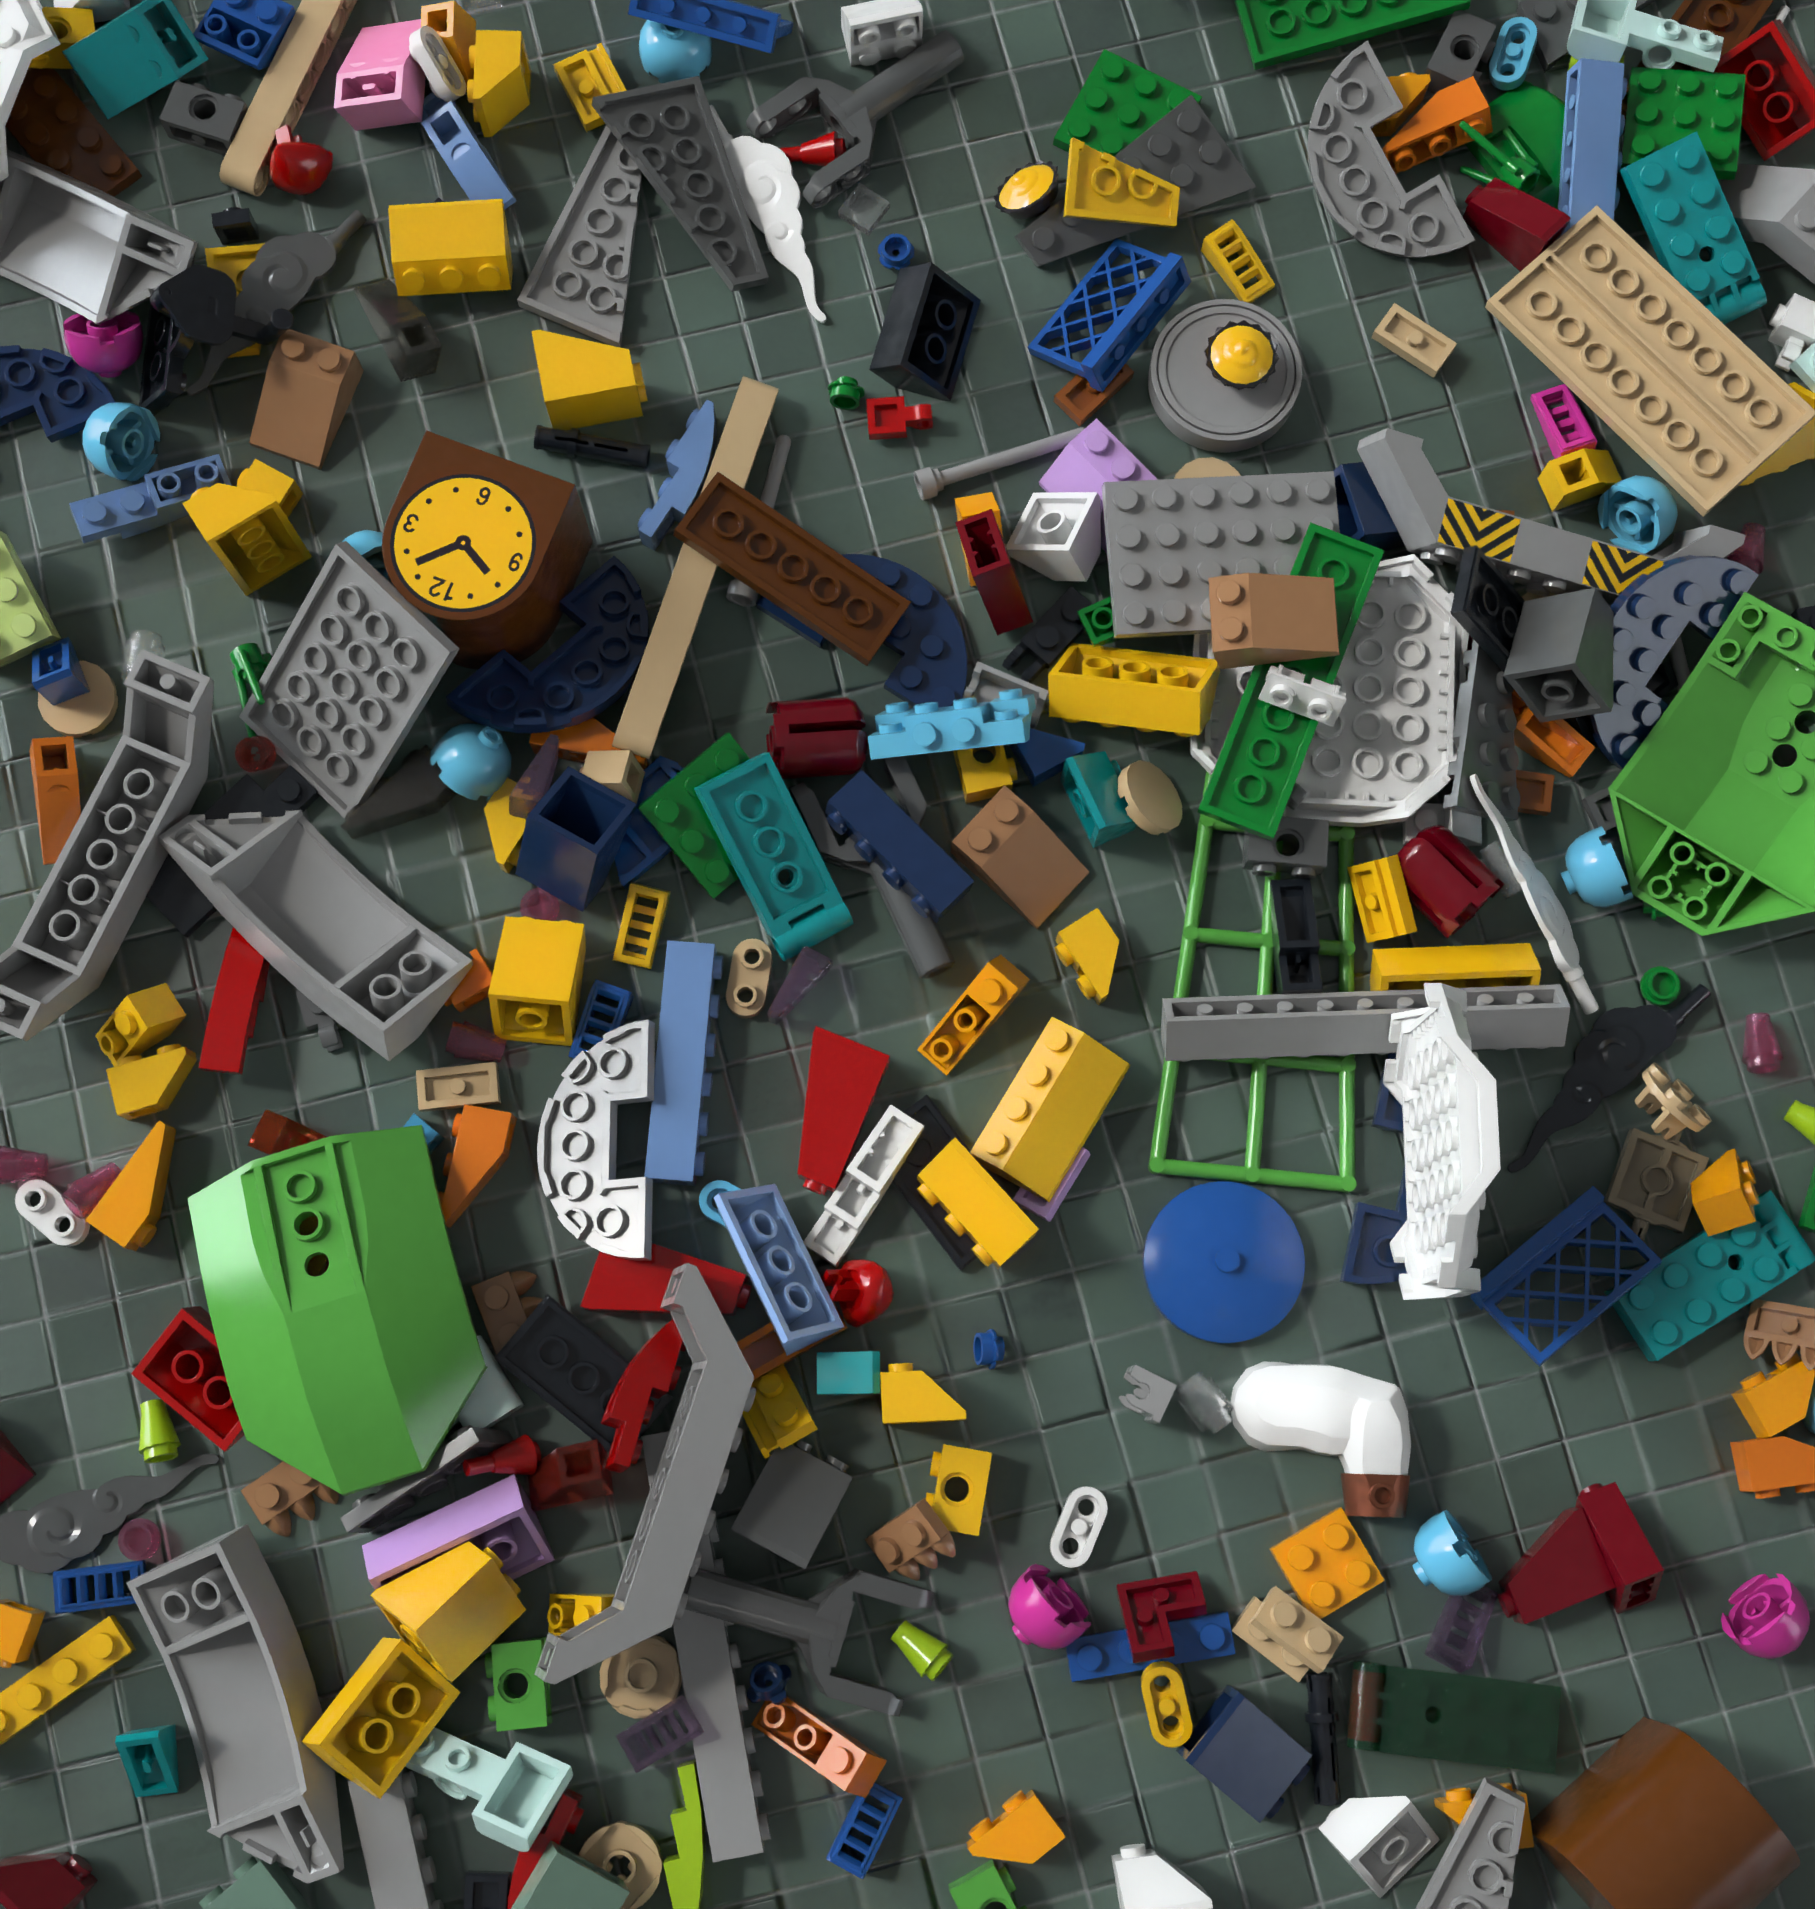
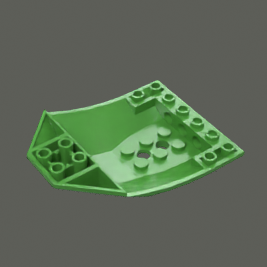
M1747 592L1743 593L1663 715L1610 787H1608L1632 894L1702 937L1815 912V731L1805 734L1799 732L1795 726L1796 720L1801 714H1815V629ZM1789 745L1796 750L1797 759L1791 766L1780 767L1773 761V753L1779 746Z
M417 1125L322 1138L252 1160L188 1197L199 1265L214 1334L229 1391L246 1440L343 1496L425 1471L486 1371L487 1366L485 1365L451 1247L424 1127ZM308 1217H318L317 1229L310 1235H300L301 1223ZM316 1255L327 1256L329 1266L326 1272L320 1276H310L307 1271V1265L311 1258Z

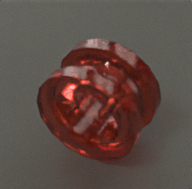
M247 737L242 739L236 746L235 756L243 770L257 772L272 767L276 759V749L272 741L267 737ZM252 747L259 749L256 754H260V760L254 761L253 757L256 754H251Z

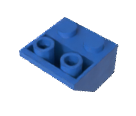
M213 0L193 35L199 43L257 70H261L270 66L296 11L294 6L282 0Z

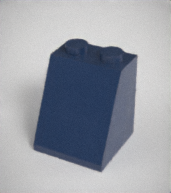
M1364 463L1341 464L1333 470L1340 534L1383 549L1384 552L1405 546Z
M568 766L527 815L515 874L583 912L603 887L637 804Z
M1229 1685L1224 1688L1192 1729V1734L1188 1741L1176 1750L1189 1764L1259 1823H1261L1264 1817L1271 1819L1279 1811L1284 1803V1798L1281 1795L1291 1783L1296 1786L1303 1780L1310 1769V1765L1307 1762L1312 1757L1308 1751L1261 1710Z

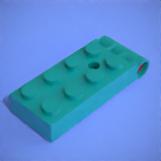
M1697 131L1620 170L1660 265L1725 325L1767 304L1765 290L1758 280L1760 276ZM1701 249H1705L1709 253L1707 262L1700 259L1699 253Z
M763 752L694 788L767 935H770L771 941L783 961L854 924L852 916L843 902L769 752ZM783 869H786L789 873V878L785 883H781L778 879V875Z
M1771 1189L1758 1195L1759 1204L1754 1205L1756 1222L1709 1237L1705 1229L1659 1257L1662 1260L1661 1265L1612 1305L1649 1362L1660 1360L1815 1261L1814 1253ZM1730 1256L1736 1260V1268L1734 1270L1728 1265V1258ZM1625 1278L1624 1280H1622L1621 1282H1619V1286H1620L1624 1281H1626L1628 1278ZM1614 1286L1604 1291V1294L1608 1296L1614 1291Z

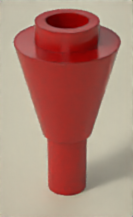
M833 131L802 143L800 146L779 149L786 154L790 162L802 161L805 164L824 167L846 152V143L844 138H838L837 132Z
M524 1434L489 1452L488 1455L464 1460L463 1470L466 1476L486 1472L534 1475L537 1466L541 1462L540 1448L537 1442L532 1441L528 1435Z

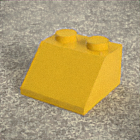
M913 1363L888 1364V1372H880L883 1425L966 1420V1410L922 1370L913 1371Z

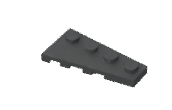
M1525 0L1520 2L1516 9L1519 17H1526L1536 25L1537 44L1534 51L1544 72L1554 67L1556 62L1565 56H1571L1567 50V41L1577 0ZM1637 0L1635 10L1641 11L1656 0Z
M471 1425L455 1431L450 1436L451 1442L440 1449L438 1448L425 1471L385 1483L386 1487L377 1493L367 1494L357 1499L352 1504L353 1509L340 1518L347 1533H369L413 1507L415 1502L412 1497L416 1495L418 1497H425L449 1485L446 1477L464 1472V1460L481 1457L493 1449L511 1442L513 1438L510 1432L477 1428Z

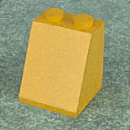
M543 330L531 331L544 402L554 429L566 431L571 430V428H582L643 416L641 402L648 401L640 362L632 364L629 349Z
M505 916L488 992L495 1039L572 1046L576 1033L586 954L584 924L568 920L550 921L527 916Z
M469 1541L381 1586L370 1595L401 1639L451 1683L526 1611L517 1597L521 1592L520 1588L507 1574H502L500 1571L504 1566L500 1558L490 1548L486 1547L482 1551Z

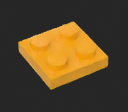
M1342 1507L1336 1508L1270 1548L1272 1555L1302 1606L1319 1619L1326 1617L1385 1581Z

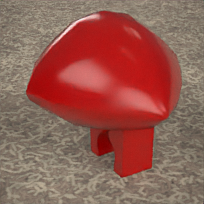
M288 125L275 130L278 145H276L272 152L269 171L273 185L277 189L304 196L313 193L321 187L332 169V152L319 145L303 142L299 134L293 137L291 127Z
M850 1260L844 1262L841 1269L826 1270L821 1278L825 1286L834 1287L829 1295L831 1300L839 1301L847 1324L856 1328L866 1325L881 1316L893 1300L894 1292L891 1277L886 1269L874 1261Z

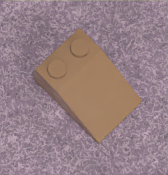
M291 329L281 335L269 360L249 441L250 445L321 470L364 371L355 351Z
M1242 573L1208 578L1212 651L1220 669L1340 655L1334 578L1262 573Z
M1005 785L951 843L950 853L1036 929L1048 919L1089 874L1087 868L1044 821Z

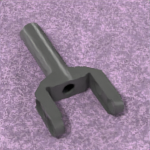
M946 30L941 31L856 90H848L827 79L801 77L753 110L746 120V126L758 139L771 138L819 106L822 117L837 132L839 138L845 139L846 146L849 148L841 156L815 172L803 190V196L812 208H820L870 175L877 121L962 64L964 61L962 49L952 34Z
M905 757L883 758L884 772L902 810L921 827L927 803ZM804 782L789 787V793L823 861L843 869H856L872 875L920 979H928L950 969L955 964V960L938 924L930 916L928 918L922 917L911 905L910 901L912 898L902 888L900 890L894 889L884 879L882 875L884 871L874 861L869 863L863 859L854 847L856 843L851 838L846 839L845 844L839 847L814 791L809 789Z
M698 1568L694 1577L688 1576L683 1593L688 1594L685 1610L796 1641L806 1660V1666L819 1691L826 1695V1697L900 1717L904 1703L903 1698L888 1692L884 1687L830 1672L831 1667L836 1668L855 1603L852 1600L853 1592L915 1610L920 1608L931 1609L935 1595L933 1591L857 1568L834 1580L825 1590L808 1600Z

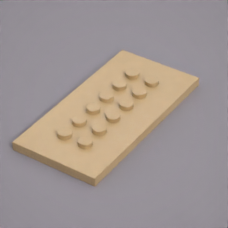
M1597 205L1495 293L1486 303L1485 308L1703 517L1815 417V410Z

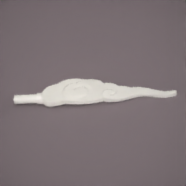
M709 105L748 217L765 234L766 244L774 258L799 279L810 313L817 321L825 323L827 317L817 304L814 269L805 253L806 246L802 237L803 219L798 210L801 202V191L793 178V168L790 160L778 147L761 143L751 136H740L733 139L732 135L727 132L714 106Z
M1477 774L1471 775L1470 781L1475 794L1495 826L1512 872L1521 885L1528 905L1549 943L1558 969L1563 973L1566 982H1569L1584 1014L1594 1013L1599 1009V1006L1579 965V951L1563 906L1545 876L1536 869L1529 855L1522 850L1520 844L1512 835L1505 819L1485 793Z

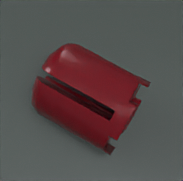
M844 697L778 701L767 704L766 714L774 713L773 725H770L769 734H766L767 752L770 753L782 779L851 775L857 772L863 765L868 747L867 733L862 731V728L866 726L864 713L856 701Z
M1442 825L1424 828L1417 834L1416 838H1412L1397 853L1410 902L1447 939L1475 916V913L1488 901L1487 898L1489 896L1493 898L1505 885L1456 835Z

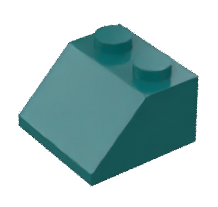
M1105 751L1075 755L1065 759L1060 778L1093 848L1135 830L1137 826L1125 810V807L1128 806L1125 796L1120 799L1118 794L1120 766L1116 760L1110 761Z

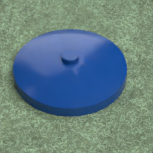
M1229 1181L1208 1182L1180 1193L1156 1216L1144 1243L1143 1274L1147 1290L1155 1306L1177 1329L1205 1342L1217 1344L1239 1343L1268 1332L1279 1324L1292 1309L1304 1280V1249L1294 1222L1287 1212L1270 1196L1256 1188L1241 1183Z

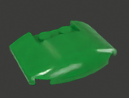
M1524 81L1519 87L1509 90L1488 103L1493 132L1484 135V137L1508 158L1512 156L1519 158L1503 134V128L1508 127L1529 156L1539 163L1537 168L1540 171L1539 179L1527 194L1558 209L1565 102L1551 92L1528 81ZM1476 141L1466 143L1465 145L1487 174L1502 180L1503 177L1500 175V169L1503 164Z

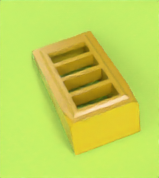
M1233 219L1204 238L1201 252L1238 300L1252 303L1275 287V283L1243 231ZM1227 242L1230 243L1229 245H1227V246L1224 247L1223 249H1220V247L1223 246L1224 244H1226ZM1237 252L1239 257L1229 263L1227 258ZM1247 265L1249 267L1248 270L1239 276L1236 275L1235 272L1243 266ZM1256 276L1259 281L1245 290L1243 284Z
M630 883L613 960L652 969L671 891L638 883ZM638 897L658 901L657 908L636 904ZM634 912L655 917L653 924L632 919ZM630 927L651 932L650 939L629 935ZM626 943L647 947L646 955L624 950Z

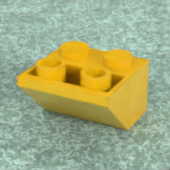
M476 30V43L469 47L470 68L474 69V79H468L467 97L468 102L473 103L474 122H480L484 137L494 136L530 105L531 67L521 31Z

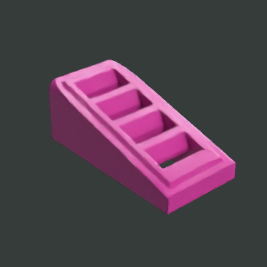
M1562 384L1531 395L1530 400L1554 459L1583 448L1596 449L1597 439L1569 387ZM1563 401L1564 405L1548 410L1547 406ZM1566 415L1569 416V418H1566V419H1563V420H1560V421H1557V422L1554 421V419H1557V418H1560V417H1563V416H1566ZM1572 429L1575 431L1563 436L1561 435V433Z

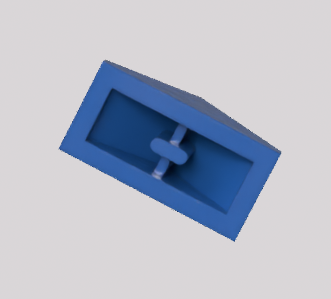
M69 637L32 651V684L53 706L90 692Z
M1030 728V739L1027 742L1009 744L1034 787L1060 773L1063 770L1065 759L1075 755H1082L1086 743Z

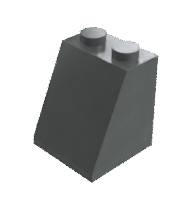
M1596 587L1524 601L1503 676L1540 723L1612 712L1614 612Z
M800 1439L782 1450L780 1446L773 1450L731 1530L806 1569L853 1476L846 1473L850 1467L848 1464L829 1454L825 1461L811 1455L810 1452L814 1446Z

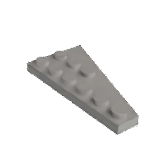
M607 125L517 302L519 307L611 346L621 348L643 173Z
M1484 1777L1415 1909H1508L1509 1899L1512 1896L1516 1854H1518L1525 1811L1526 1803L1524 1797Z

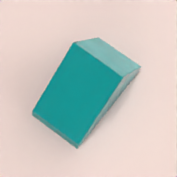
M880 1351L817 1352L818 1395L846 1396L880 1393Z
M175 1724L134 1729L116 1736L115 1744L136 1798L178 1792L179 1773Z

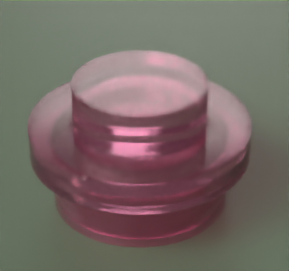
M534 888L523 896L520 903V912L522 917L527 916L534 919L555 921L560 912V903L557 897L541 888Z
M145 1518L129 1521L122 1527L118 1536V1545L122 1554L128 1559L135 1561L146 1560L152 1557L161 1544V1533L158 1526L153 1521Z

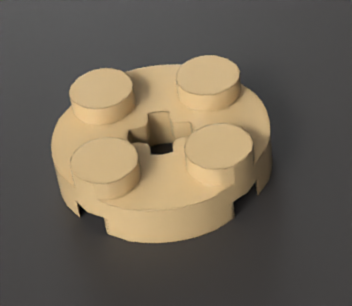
M620 1820L604 1825L587 1839L579 1853L580 1857L609 1873L613 1868V1864L609 1860L613 1856L619 1859L625 1856L630 1860L627 1867L631 1874L627 1877L623 1874L617 1876L624 1881L630 1891L621 1909H637L654 1894L660 1882L664 1862L660 1847L655 1838L646 1829L637 1824Z

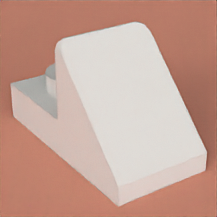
M1426 803L1407 821L1402 822L1404 845L1412 838H1416L1417 834L1424 828L1435 825H1442L1448 828L1466 846L1482 845L1481 817L1445 809L1443 804Z

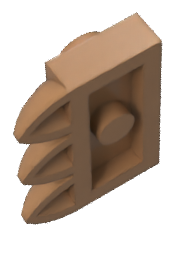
M508 1271L471 1286L496 1355L543 1300L538 1297H520L532 1287L537 1278L531 1272Z
M1760 1299L1752 1301L1744 1333V1347L1747 1355L1751 1360H1754L1763 1354L1768 1345L1772 1346L1776 1361L1779 1365H1783L1798 1350L1806 1368L1809 1371L1814 1369L1815 1309Z
M284 1461L240 1490L260 1523L266 1525L274 1533L284 1537L290 1536L292 1527L288 1509L300 1518L312 1521L315 1517L316 1508L312 1495L313 1492L318 1498L331 1504H337L339 1499L338 1492Z
M925 1498L875 1530L865 1539L889 1573L896 1570L899 1574L916 1581L920 1579L918 1563L932 1569L938 1567L935 1551L952 1558L956 1555L953 1537Z

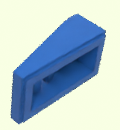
M596 979L594 980L568 1055L569 1058L574 1059L582 1050L588 1051L582 1048L584 1041L596 1045L603 1040L601 1037L587 1033L589 1027L608 1033L624 1025L634 999L632 992ZM601 996L618 1001V1007L614 1008L600 1003ZM595 1012L614 1017L612 1024L593 1018Z
M145 1560L54 1571L55 1613L61 1614L136 1604L132 1594L131 1596H124L123 1571L130 1570L131 1580L146 1572ZM106 1573H112L113 1598L107 1599ZM89 1575H94L95 1600L89 1601ZM76 1577V1603L73 1602L72 1578Z
M876 1782L868 1794L889 1805L886 1813L864 1802L865 1798L856 1796L826 1856L828 1861L861 1879H864L903 1799L902 1796ZM859 1811L880 1821L878 1829L857 1818ZM851 1827L872 1837L870 1845L848 1834ZM843 1843L863 1853L862 1860L860 1861L840 1850Z

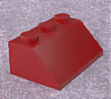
M1780 19L1772 20L1720 57L1714 72L1746 74L1741 124L1764 161L1815 130V76Z
M201 1306L182 1308L131 1374L225 1452L245 1434L229 1391L211 1317Z

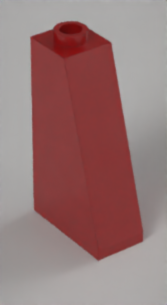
M818 1026L815 1027L812 1037L797 1174L799 1179L804 1180L802 1187L825 1196L827 1190L834 1192L840 1184L890 1063V1055Z
M652 1243L651 1260L646 1261L622 1259L599 1251L580 1306L590 1311L671 1314L670 1311L664 1310L660 1306L673 1269L686 1263L697 1266L722 1315L735 1316L738 1307L745 1309L752 1286L746 1284L748 1276L744 1273Z

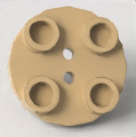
M1654 1062L1642 1073V1078L1647 1086L1636 1097L1634 1102L1638 1108L1644 1107L1649 1115L1661 1108L1663 1112L1651 1127L1655 1133L1661 1132L1665 1140L1672 1138L1686 1127L1695 1132H1700L1712 1121L1710 1116L1699 1105L1692 1104L1690 1100L1694 1097V1094L1689 1087L1680 1079H1676L1672 1083L1670 1076L1657 1063Z

